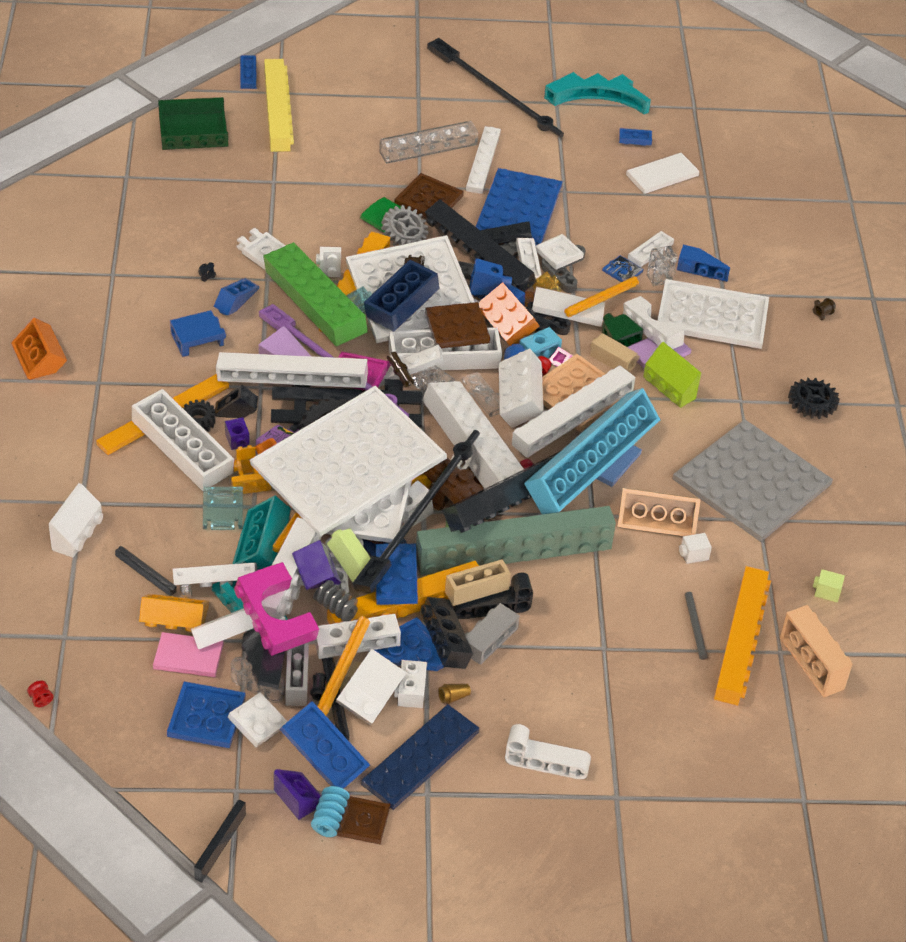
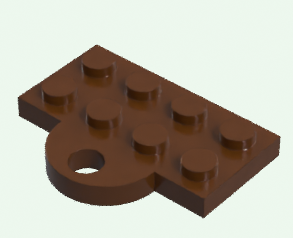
M448 458L424 472V474L435 483L451 460ZM457 466L440 488L454 504L484 489L471 470H460Z

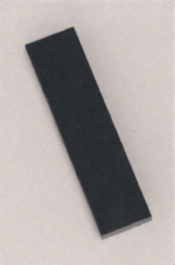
M237 800L194 866L195 880L202 883L246 816V802Z

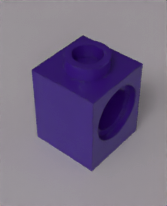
M244 418L225 421V435L231 450L249 446V431Z

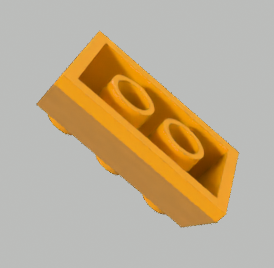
M147 594L141 600L139 622H145L144 626L157 627V624L165 625L166 629L186 627L185 631L192 632V628L205 624L209 601Z

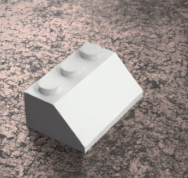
M78 483L49 522L52 550L72 558L78 551H81L86 539L91 537L94 528L103 519L100 502L80 483Z

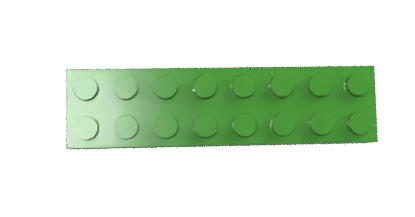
M294 242L263 255L266 273L335 346H339L368 332L366 315Z

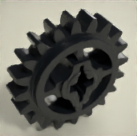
M807 377L806 381L800 379L799 383L795 381L794 386L790 387L788 394L789 404H792V409L797 408V413L802 412L804 417L809 415L811 419L814 416L821 419L822 415L828 418V414L833 415L834 411H837L840 398H838L839 393L835 392L836 388H830V383L825 384L824 380L817 381V378L810 380L809 377Z

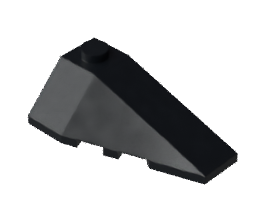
M253 628L243 634L241 648L247 654V662H250L252 665L251 671L257 685L278 689L285 651L271 656L268 649L263 647L259 632H256Z

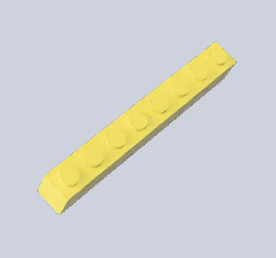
M264 59L271 152L290 151V145L294 144L287 65H284V59Z

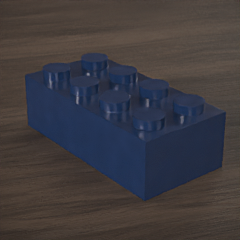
M409 260L364 301L366 318L395 332L440 289L438 273Z

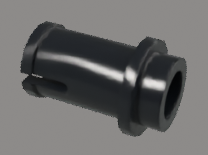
M315 673L312 677L313 688L310 694L314 700L320 701L325 691L326 675Z

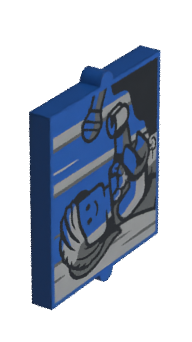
M621 255L602 268L603 272L620 282L633 276L637 277L644 270Z

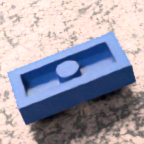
M620 128L619 143L651 146L652 131Z

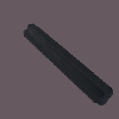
M119 546L115 550L116 557L169 596L177 592L176 585L126 548Z

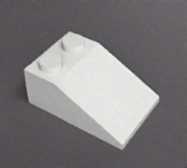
M371 649L336 702L369 725H372L407 672Z

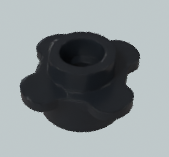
M204 263L199 267L198 273L201 276V281L206 282L207 279L216 276L214 263Z

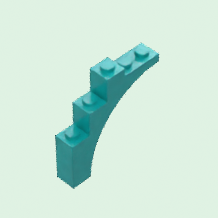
M572 72L547 84L544 99L554 106L579 99H602L627 105L644 115L649 113L651 99L635 89L633 81L623 74L607 80L599 73L583 79Z

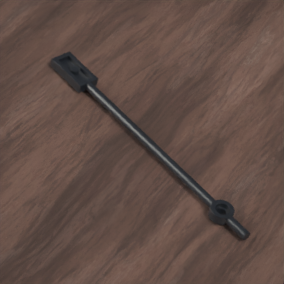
M437 38L427 43V49L445 62L454 61L535 119L540 130H550L560 138L564 136V132L553 125V119L550 116H540L460 59V52L445 41Z
M473 430L465 442H460L453 447V459L380 557H371L354 580V589L373 592L392 566L389 557L461 460H468L473 455L472 445L480 435L478 430Z

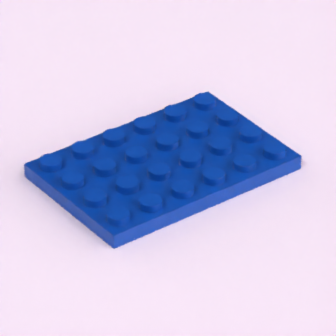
M498 168L476 227L479 230L530 221L535 246L543 243L563 181Z

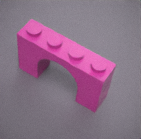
M283 562L238 577L234 588L236 596L241 598L244 603L245 613L250 615L254 630L259 632L263 647L268 649L271 656L316 640L319 632V627L311 612L289 620H279L268 615L263 609L261 602L265 598L290 588L292 578Z

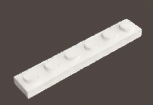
M484 127L466 185L467 192L483 193L501 129Z

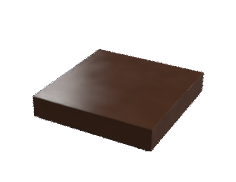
M350 796L346 800L347 806L344 807L345 812L342 815L337 836L381 845L390 811V804Z

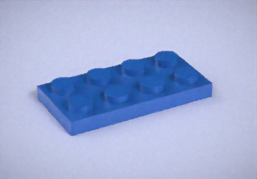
M416 543L399 544L389 557L392 566L376 586L377 605L418 604ZM376 544V557H380L389 544Z
M313 701L280 728V731L330 786L344 789L370 766L365 758Z

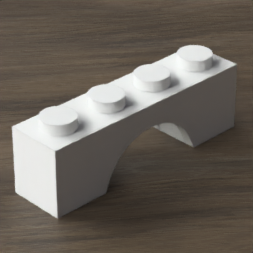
M639 296L624 303L623 314H626L644 329L643 334L658 346L665 342L674 349L684 344V329L673 321L660 322L652 319L651 304L643 297Z

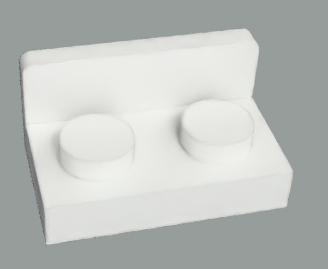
M320 247V254H316V265H320L319 268L327 277H341V247Z

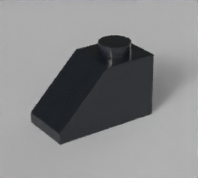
M240 385L216 401L215 416L245 418L257 410L258 396L244 385Z

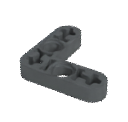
M581 245L575 246L584 253L583 258L559 269H554L544 258L542 259V270L567 293L576 291L578 281L565 267L584 260L586 249Z

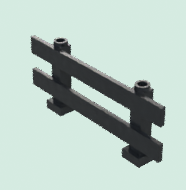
M385 379V388L381 391L384 394L396 396L398 406L399 404L422 405V391H403L401 380ZM292 385V387L273 386L272 400L294 401V410L271 409L270 421L271 423H290L299 429L303 414L309 411L306 410V401L319 402L325 400L326 402L329 401V398H335V400L340 401V398L348 402L366 390L310 388V385ZM409 414V418L419 428H422V414Z

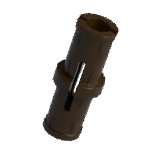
M391 352V357L387 355L386 359L393 367L394 374L400 378L404 387L411 386L410 382L413 384L414 379L408 372L407 365L401 361L397 352Z

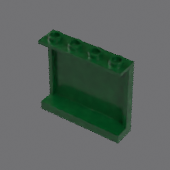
M224 97L158 100L162 150L229 147Z

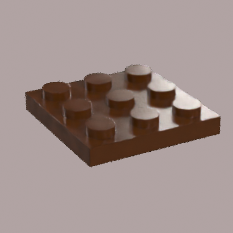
M420 173L395 198L394 203L400 207L403 205L405 209L410 206L411 211L416 209V214H422V217L427 218L425 211L439 199L453 208L464 196V191Z
M478 302L425 307V315L435 346L439 345L442 349L490 343V335Z

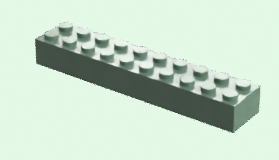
M610 506L483 522L476 526L472 524L470 525L471 529L460 533L459 530L451 532L449 527L417 531L416 562L420 575H426L475 560L479 566L502 559L505 564L550 557L605 551L612 549L616 522Z

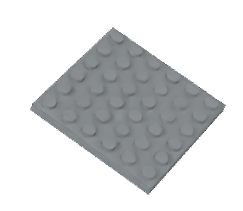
M743 420L673 474L672 478L760 542L828 488L833 481L828 475L747 420Z

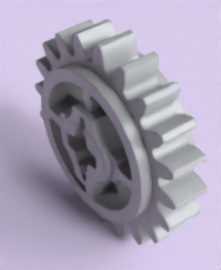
M402 205L400 209L395 206L394 209L390 208L388 213H385L381 222L383 224L381 229L385 230L383 235L389 236L390 241H394L393 246L423 241L427 238L428 231L426 230L428 225H424L426 219H421L422 214L417 215L416 209L411 211L410 206L405 209Z

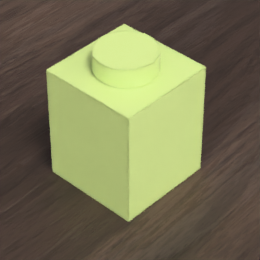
M821 569L820 576H815L813 588H816L814 596L838 602L845 575Z

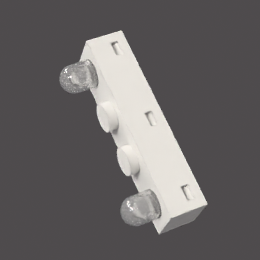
M243 563L173 569L174 585L180 586L181 597L189 598L192 595V584L200 583V587H211L212 582H220V586L228 582L232 585V581H237L238 577L257 571V564Z

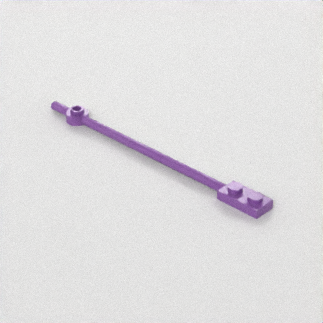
M274 304L259 311V317L276 330L284 326L293 336L321 357H333L296 329L295 320ZM366 382V387L363 389L367 391L373 386ZM385 394L403 413H405L409 417V414L397 405L396 396L392 394Z

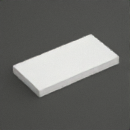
M678 153L627 170L626 175L646 194L699 176V170L682 153Z
M536 287L532 310L601 327L605 302H601L572 317H567L564 310L586 298Z

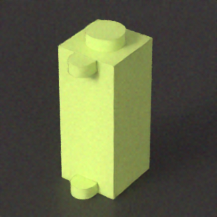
M351 528L343 531L339 529L331 535L332 539L327 545L351 581L354 582L371 558Z

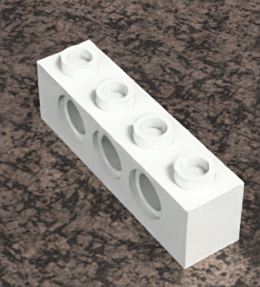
M390 614L368 618L370 621L369 627L356 653L370 651L371 649L377 650L400 646L401 632L396 615ZM358 620L318 626V636L314 640L318 658L341 656Z

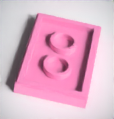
M162 632L153 669L216 677L224 645L223 640L198 649L193 636Z

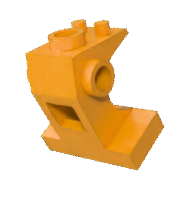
M252 445L247 446V448L238 447L236 449L233 471H237L238 476L231 477L233 496L271 490V485L250 464V459L256 456V447H252Z

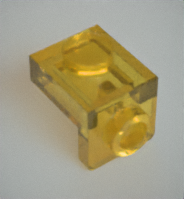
M548 271L537 278L536 283L532 286L535 291L536 287L549 290L556 288L558 292L561 291L558 286L560 284L559 280L555 275L551 277Z

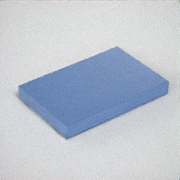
M634 445L631 446L596 479L612 487L641 455L642 449Z

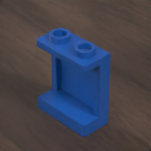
M212 310L170 320V332L182 357L189 356V347L217 340L220 347L224 346V339H226L225 330L220 328L219 319L217 316H214Z

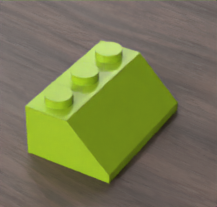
M662 342L645 363L643 377L681 408L696 399L701 372L665 342Z

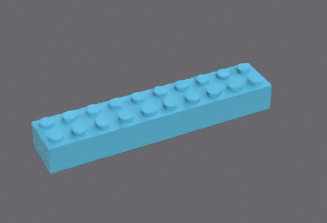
M644 388L624 395L524 483L542 515L560 512L660 421Z

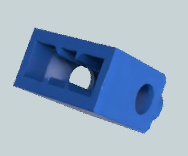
M475 259L469 286L471 295H488L501 283H504L506 287H511L512 277L503 276L502 265Z

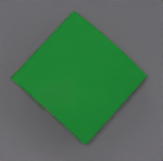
M382 197L370 205L361 214L360 219L385 232V230L381 229L383 226L381 222L385 213H388L390 208L394 209L395 206L399 209L401 207Z

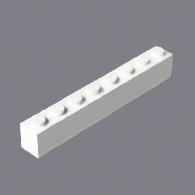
M220 352L216 364L218 381L365 388L368 365L367 359Z
M620 365L615 369H611L607 374L598 377L594 382L584 386L575 394H571L562 402H558L554 407L544 411L535 419H531L524 426L515 429L512 437V446L525 457H530L621 399L627 393L632 392L636 377Z

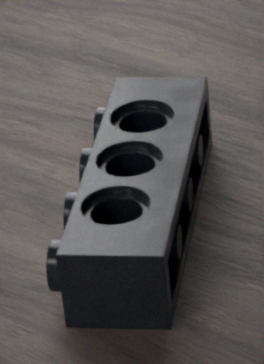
M427 597L424 605L421 606L420 614L443 667L466 669L473 652L450 600Z

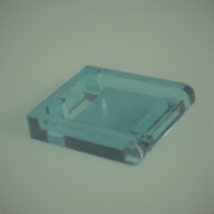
M204 487L203 529H207V521H211V530H235V521H239L238 527L243 529V487Z

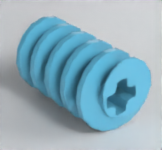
M329 786L322 790V796L319 798L314 818L311 821V827L322 836L334 837L337 835L336 830L340 827L338 822L342 820L341 815L345 812L343 807L347 806L346 800L350 798V794L343 788Z

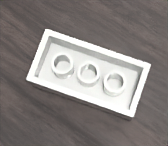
M531 349L499 362L500 416L511 428L534 419L544 412L542 363Z

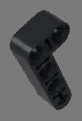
M524 572L515 574L511 579L509 590L455 606L452 605L457 618L486 617L488 612L492 608L495 609L500 603L515 613L528 611L532 606L533 589L529 575Z

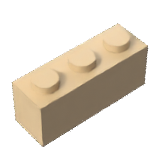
M503 559L446 575L445 592L453 606L509 590L511 573Z

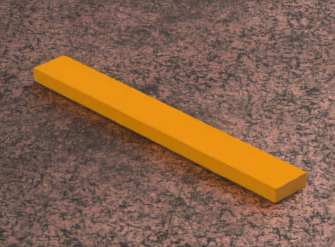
M217 374L173 397V399L184 408L185 404L189 405V401L195 403V400L201 402V400L206 401L228 389L229 383L218 381ZM130 421L97 439L96 445L107 455H110L144 436L145 433Z

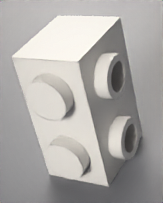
M402 660L401 669L407 673L395 689L394 697L398 698V706L423 708L427 662Z

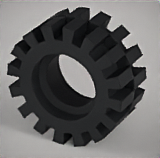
M195 400V403L189 401V405H184L183 409L204 430L209 432L211 428H214L216 423L215 409L213 405H210V402L207 401L205 404V400H201V402ZM197 415L204 416L202 418H194Z

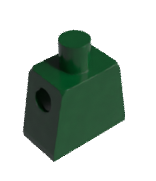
M611 313L604 315L603 334L626 347L642 341L644 329L626 314L616 317Z

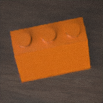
M33 318L11 342L27 379L31 380L54 374L67 361L51 325L37 318Z

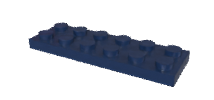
M447 704L361 780V785L383 803L390 804V808L394 810L479 733L480 727Z

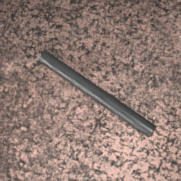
M686 592L685 599L699 658L704 660L707 658V652L693 593Z

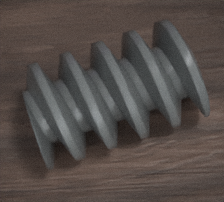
M332 580L322 584L314 593L313 599L326 609H329L332 614L341 618L343 622L351 621L358 610L356 606L358 600L356 598L351 599V594H345L346 591L340 589L339 585H334Z

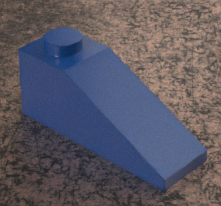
M247 278L221 288L213 307L217 308L221 314H233L259 290L260 286Z

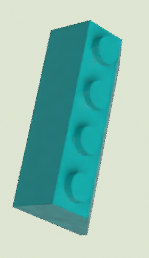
M276 495L248 509L232 564L256 563L257 571L272 566L278 555L277 552L273 551V544L288 524L291 508Z

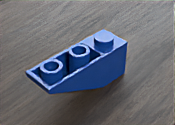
M683 244L677 270L727 282L730 267L700 248Z

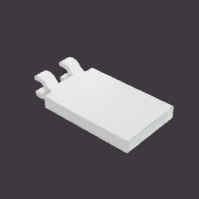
M253 228L249 231L252 234L249 237L251 242L244 236H241L237 239L240 242L237 248L242 251V254L265 270L263 255L286 245L269 233L265 232L262 234L258 229Z

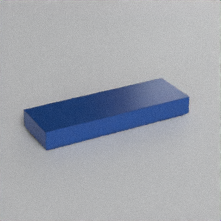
M240 55L241 89H257L255 55Z

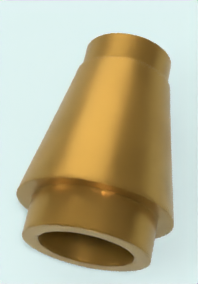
M468 683L443 684V686L438 688L439 699L442 703L451 704L471 694Z

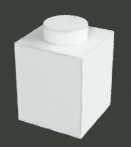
M701 533L683 536L682 543L679 545V552L684 557L686 564L709 560L712 547L706 534Z

